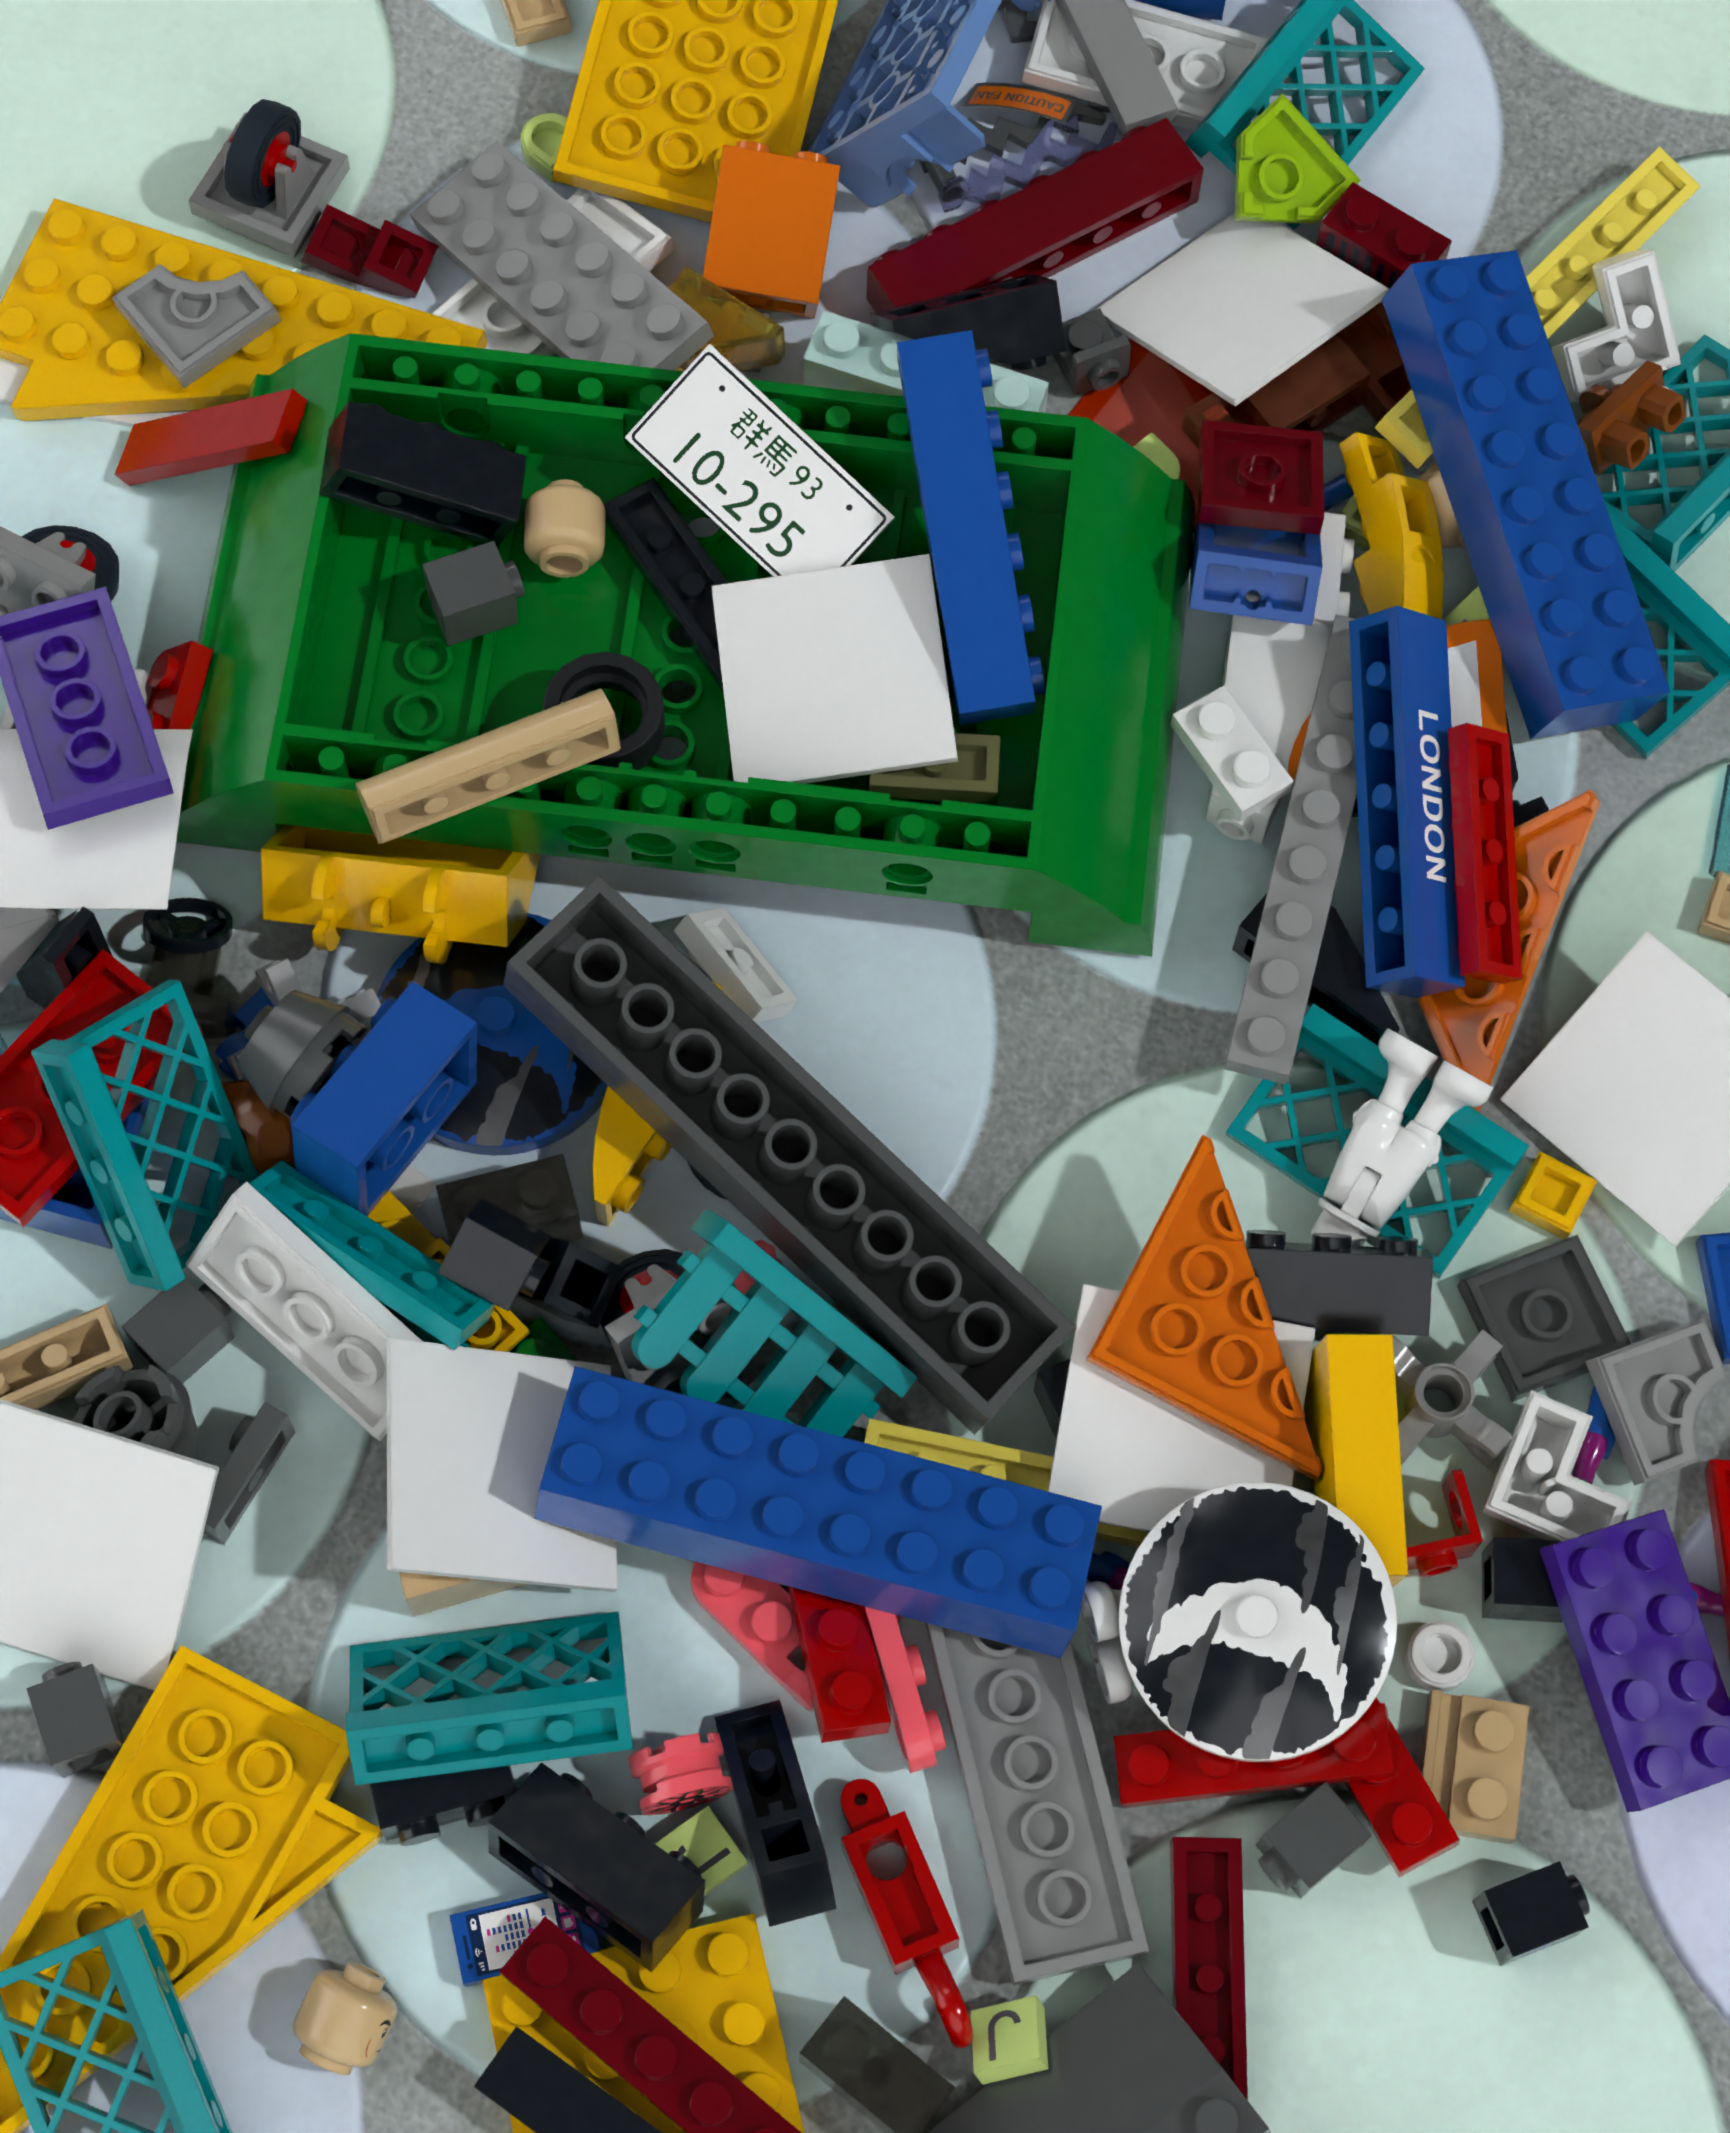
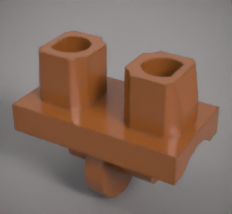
M1647 360L1622 385L1616 384L1610 390L1601 385H1590L1579 397V405L1584 415L1577 421V425L1588 449V456L1594 474L1600 476L1613 463L1633 470L1646 458L1650 448L1646 432L1648 429L1654 427L1663 432L1672 433L1684 422L1686 413L1683 396L1665 387L1662 366Z

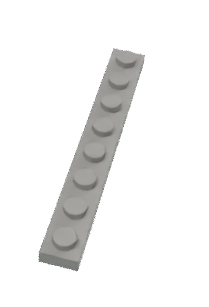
M1337 614L1333 621L1224 1067L1225 1070L1287 1085L1294 1061L1357 795L1349 621L1355 619Z

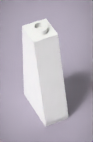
M1249 593L1245 596L1250 602H1256L1260 599ZM1231 615L1227 632L1221 687L1226 686L1288 772L1289 758L1294 742L1302 725L1312 711L1332 627L1314 620L1311 626ZM1209 782L1205 821L1214 824L1221 833L1236 840L1250 839L1262 844L1283 797L1239 822L1213 784Z

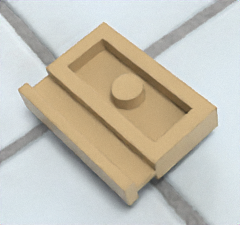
M1432 1689L1427 1698L1419 1768L1421 1774L1458 1836L1511 1845L1516 1841L1530 1706L1464 1694L1461 1696L1445 1694L1441 1690Z

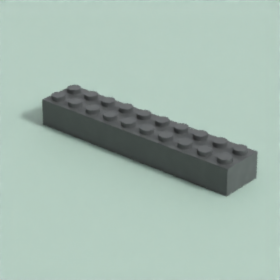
M600 875L507 962L503 986L878 1344L918 1377L916 1380L974 1435L1076 1328L1061 1311Z

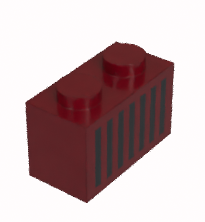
M1352 182L1321 222L1316 245L1390 290L1412 263L1447 259L1452 240Z

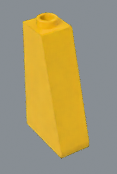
M1326 1334L1312 1350L1304 1403L1306 1426L1316 1456H1319L1323 1467L1319 1478L1315 1481L1313 1480L1315 1496L1342 1511L1363 1531L1377 1550L1387 1570L1391 1585L1394 1587L1408 1576L1393 1335Z

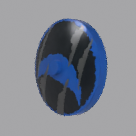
M527 913L525 925L508 947L454 941L447 960L443 964L426 961L423 953V943L426 938L420 937L398 957L383 979L377 993L381 1005L391 996L398 999L410 983L414 981L477 1022V1083L431 1139L456 1150L473 1154L497 1156L526 1153L548 1146L568 1136L590 1119L602 1105L608 1085L503 986L507 962L551 921L550 919Z

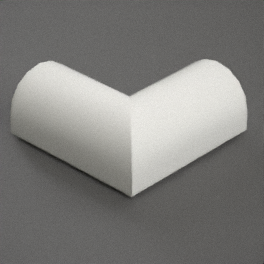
M1654 250L1631 251L1607 258L1593 265L1592 270L1606 327L1552 346L1551 348L1570 402H1579L1580 395L1590 385H1601L1609 390L1616 384L1622 385L1647 360L1662 366V371L1681 364Z
M1531 1390L1512 1434L1513 1438L1508 1444L1482 1513L1540 1539L1564 1541L1626 1521L1633 1502L1571 1476L1593 1416Z

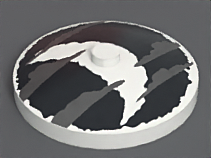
M1247 1482L1225 1485L1205 1491L1174 1508L1155 1525L1137 1549L1123 1582L1119 1604V1636L1123 1656L1137 1691L1147 1706L1163 1724L1188 1743L1214 1755L1237 1761L1276 1762L1293 1759L1316 1751L1342 1736L1357 1723L1377 1697L1387 1677L1396 1643L1397 1614L1393 1588L1387 1570L1368 1537L1348 1516L1327 1501L1309 1492L1276 1483Z

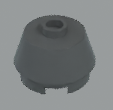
M293 990L274 1008L269 1005L265 1006L253 1019L244 1035L249 1042L239 1058L238 1068L269 1113L278 1110L284 1116L291 1119L292 1113L300 1100L311 1091L317 1094L331 1078L332 1067L340 1053L349 1044H352L353 1040L356 1038L360 1039L367 1031L365 1026L349 1015L350 1007Z
M119 1365L108 1368L92 1378L74 1398V1401L80 1408L73 1422L195 1459L197 1456L199 1435L189 1394L179 1379L153 1365H149L148 1370L137 1369L124 1372Z

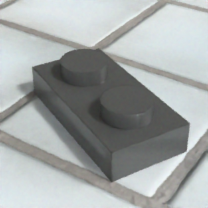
M264 1402L255 1418L247 1415L237 1426L229 1443V1450L232 1451V1454L217 1475L204 1534L225 1545L295 1434L287 1414Z

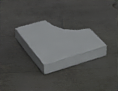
M160 264L112 297L116 309L183 388H186L281 322L277 309L243 270L223 280L196 282L177 277Z
M1705 1318L1585 1361L1634 1485L1650 1481L1699 1462L1694 1437L1698 1410L1709 1392L1729 1379Z

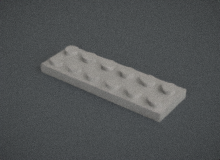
M495 141L409 214L421 233L430 241L439 245L438 248L562 358L676 370L714 337L708 322L498 141Z
M925 1623L1012 1985H1020L1148 1954L1150 1950L1071 1641L1062 1657L1057 1658Z

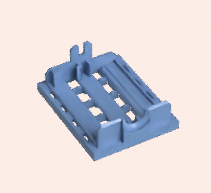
M886 0L808 152L824 155L828 158L829 164L840 165L838 181L866 205L878 207L903 193L909 197L915 190L917 184L906 175V169H911L916 160L935 163L951 173L956 163L986 147L984 134L951 106L950 103L1002 0ZM1010 0L1020 10L1028 12L1036 11L1041 5L1039 0Z

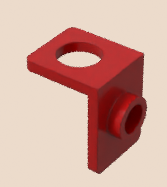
M1462 1469L1451 1471L1442 1484V1492L1455 1537L1406 1547L1408 1570L1418 1569L1420 1577L1436 1576L1456 1569L1459 1566L1457 1560L1471 1557L1483 1542Z

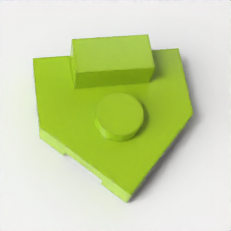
M1283 93L1236 137V221L1316 224L1334 207L1352 182L1358 184L1361 181Z

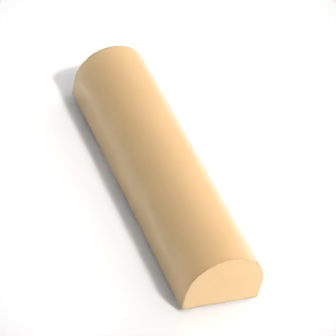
M599 688L355 783L361 804L378 844H383L619 751L621 747L615 713L605 693Z
M102 1305L0 1349V1399L38 1410L79 1392L92 1378L108 1368L119 1365L124 1372L134 1368L127 1346L108 1305Z

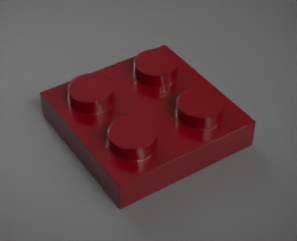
M1202 420L1199 435V523L1320 535L1324 521L1323 432Z

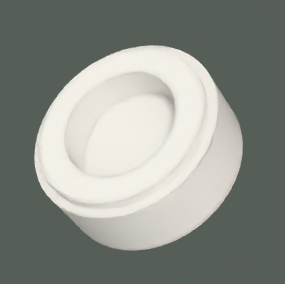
M1445 1621L1429 1622L1417 1629L1409 1639L1404 1652V1663L1409 1676L1417 1685L1428 1691L1435 1689L1447 1692L1455 1689L1468 1677L1475 1661L1474 1647L1468 1635L1458 1626Z

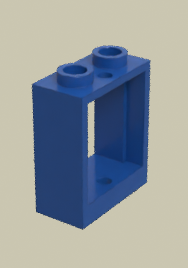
M1197 518L1190 564L1189 609L1312 626L1323 567L1320 535L1199 523ZM1255 590L1259 592L1260 599L1256 602H1250L1245 596L1249 591Z

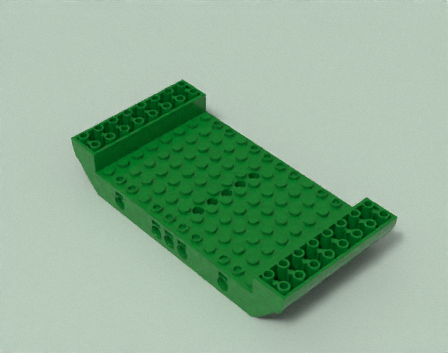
M350 333L304 353L271 375L257 374L250 385L247 399L293 388L308 401L289 453L233 465L197 643L213 649L197 714L190 728L193 729L187 759L176 842L261 852V848L283 825L374 835L361 804L355 783L543 711L542 703L548 683L563 665L585 654L610 652L629 656L648 668L660 685L661 691L667 684L673 681L687 682L694 687L696 691L694 696L683 703H673L662 696L665 714L663 738L675 737L682 740L687 746V750L682 756L666 760L655 754L649 763L640 770H633V763L624 762L619 763V768L584 764L398 838L1031 912L1028 942L1152 957L1174 730L1170 724L1172 715L1176 713L1196 506L1193 494L1185 480L1171 479L1150 459L1117 435L1086 417L985 406L986 411L997 409L999 414L1003 447L993 449L996 472L1008 471L1010 478L1013 509L1003 510L1007 534L1018 532L1020 537L1024 570L1014 571L1017 595L1029 594L1035 631L1024 633L1028 657H1040L1045 693L1035 695L1036 702L1033 714L959 726L933 575L954 733L1000 736L997 803L983 804L950 800L890 798V793L869 791L870 774L806 784L748 777V783L734 781L724 694L692 647H681L670 640L669 637L678 628L607 523L605 522V546L602 557L593 566L588 567L585 573L576 577L562 578L548 575L537 564L532 562L525 553L524 511L526 501L537 490L547 487L553 481L561 479L580 483L583 488L596 494L602 503L605 504L655 477L687 525L697 518H710L624 438L684 371ZM748 379L895 517L852 565L930 554L904 397ZM348 401L358 404H376L386 409L390 414L416 422L436 423L443 426L448 432L477 441H494L501 444L506 450L527 456L519 521L497 546L503 563L511 560L514 561L523 583L525 596L516 599L518 624L447 647L426 594L422 564L482 544L319 495L328 430ZM721 527L712 536H695L727 583L773 577ZM602 689L615 713L619 741H622L633 735L639 728L642 719L640 705L635 699L624 692Z

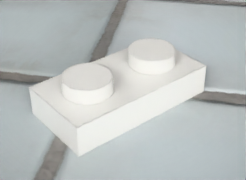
M1324 512V521L1320 533L1323 567L1313 620L1332 627L1336 614L1346 617L1349 615L1350 592L1340 591L1341 575H1350L1355 540L1344 538L1346 515Z
M1225 685L1172 715L1171 727L1239 822L1291 793L1294 784L1293 779Z
M725 907L689 913L673 930L687 947L691 960L704 970L714 983L720 985L722 991L755 1023L785 1017L799 1001Z

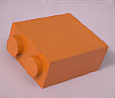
M738 141L735 146L723 145L699 298L814 318L819 304L840 165L829 164L826 156L814 152L799 151L795 152L793 157L770 153L771 149L767 145L754 141Z

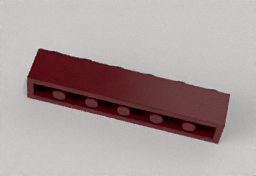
M1167 118L1148 127L1138 126L1130 130L1120 141L1100 151H1088L1079 156L1072 165L1050 176L1040 175L1028 182L1022 190L1000 201L996 199L990 200L977 208L972 215L952 225L944 224L937 226L927 233L922 240L902 250L894 249L885 252L872 265L868 266L866 300L873 310L877 312L1028 274L1049 278L1197 203L1204 168Z

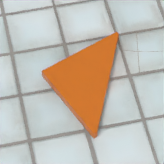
M1592 789L1514 828L1522 980L1499 984L1465 977V987L1417 998L1443 1061L1451 1063L1488 1085L1492 1082L1599 808L1600 801ZM1482 1105L1472 1108L1480 1112Z
M1202 1134L1086 1361L1315 1481L1319 1478L1323 1467L1319 1456H1316L1304 1420L1305 1414L1289 1367H1286L1274 1332L1275 1326L1259 1278L1255 1276L1229 1190H1226L1214 1155L1215 1148L1212 1140Z

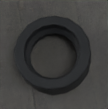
M610 652L585 654L563 665L548 683L542 703L543 710L599 688L626 693L640 705L642 719L639 728L633 735L620 741L621 749L587 764L619 768V763L624 762L633 763V770L644 768L660 749L665 731V714L661 687L649 669L629 656Z

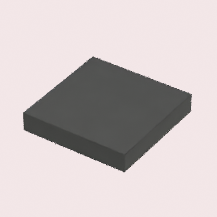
M1578 1235L1461 1279L1457 1285L1479 1333L1483 1329L1503 1345L1493 1363L1512 1402L1527 1397L1531 1390L1540 1392L1588 1373L1589 1370L1585 1361L1631 1345Z

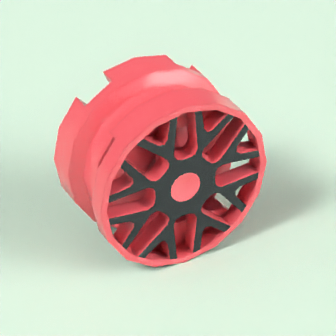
M699 1733L680 1736L663 1741L664 1745L651 1751L650 1747H645L628 1757L632 1778L640 1779L643 1793H649V1795L638 1801L642 1815H663L686 1810L719 1799L733 1791L731 1777L723 1775L719 1762V1757L724 1754L719 1733H708V1743H701Z

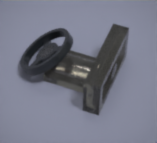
M199 898L169 899L167 910H147L143 916V935L150 944L155 946L147 984L155 988L169 979L179 980L197 1024L201 1026L204 1041L221 1044L227 1037L235 1033L237 1029L233 1016L235 1013L228 998L212 996L222 950L221 946L225 945L232 937V916L226 908L209 900ZM198 912L217 919L204 921L194 916L177 917L171 913ZM158 920L168 932L169 937L156 932L151 927V924Z

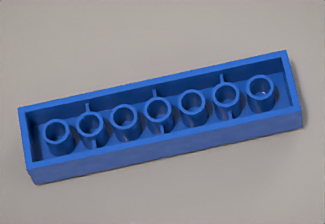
M1517 250L1412 263L1382 298V302L1530 739L1635 721L1669 694L1670 689Z
M575 1366L540 1483L534 1519L1061 1658L1076 1632L1102 1506Z

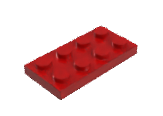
M104 949L98 953L0 1056V1209L23 1228L80 1168L31 1051L51 1039L63 1041L69 1039L153 989ZM166 1004L152 1012L145 1039L164 1046L167 1045L173 1026V1019ZM131 1025L127 1026L122 1030L129 1032ZM198 1025V1026H199V1029H200V1031H201L202 1036H204V1035H203V1032H202V1029H201V1026ZM111 1036L92 1047V1051L103 1074L115 1078L125 1041ZM141 1048L131 1084L152 1091L163 1055ZM107 1085L110 1092L112 1087ZM131 1093L127 1094L120 1117L122 1122L145 1098Z

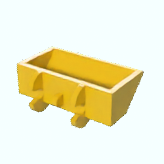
M283 825L261 848L263 920L315 925L312 931L314 946L316 949L324 951H334L337 948L345 929L426 938L423 943V953L426 961L443 964L447 960L454 941L508 947L526 922L540 854L395 838L383 844H378L375 835Z

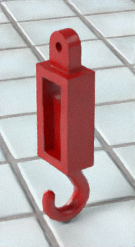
M866 1779L852 1780L846 1784L840 1798L842 1813L851 1831L850 1834L841 1837V1846L895 1975L916 1967L933 1998L951 2044L956 2048H965L973 2041L972 2023L963 1997L943 1956L959 1948L957 1931L905 1811L890 1816L881 1792L874 1783ZM863 1797L867 1802L860 1806L855 1803V1800ZM890 1842L895 1843L903 1851L907 1861L906 1868L895 1879L882 1880L876 1878L871 1874L867 1865V1854L869 1851Z

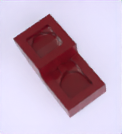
M327 204L301 262L352 283L394 295L415 298L439 245L387 220L384 221L381 229H378Z

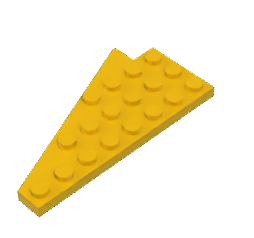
M55 198L0 303V357L30 367L10 406L16 419L22 421L199 410L247 399L250 385L257 374L271 375L304 353L350 333L483 349L486 348L488 343L485 331ZM160 264L175 276L196 282L223 280L243 270L277 309L281 322L186 388H183L116 309L112 297Z
M180 1645L0 1956V1972L143 1909L181 2003L379 1843L383 1836L380 1827L330 1802L351 1763L346 1730ZM101 1946L75 1956L64 1982L65 1984L102 1998L111 1976V1971ZM62 1962L38 1973L55 1979ZM23 1979L0 1988V1994L9 2016L35 2027L50 1990ZM116 1988L111 2002L125 2008L119 1991ZM59 1994L44 2031L82 2046L96 2009ZM105 2014L91 2050L113 2058L137 2038L132 2024ZM16 2033L24 2052L30 2038ZM39 2042L29 2067L37 2084L62 2094L77 2057ZM0 2048V2133H20L30 2125V2121ZM85 2062L75 2088L101 2067ZM43 2100L47 2111L54 2106V2104Z

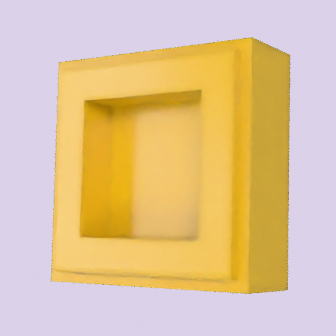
M1539 1151L1508 1211L1563 1240L1567 1239L1597 1180Z

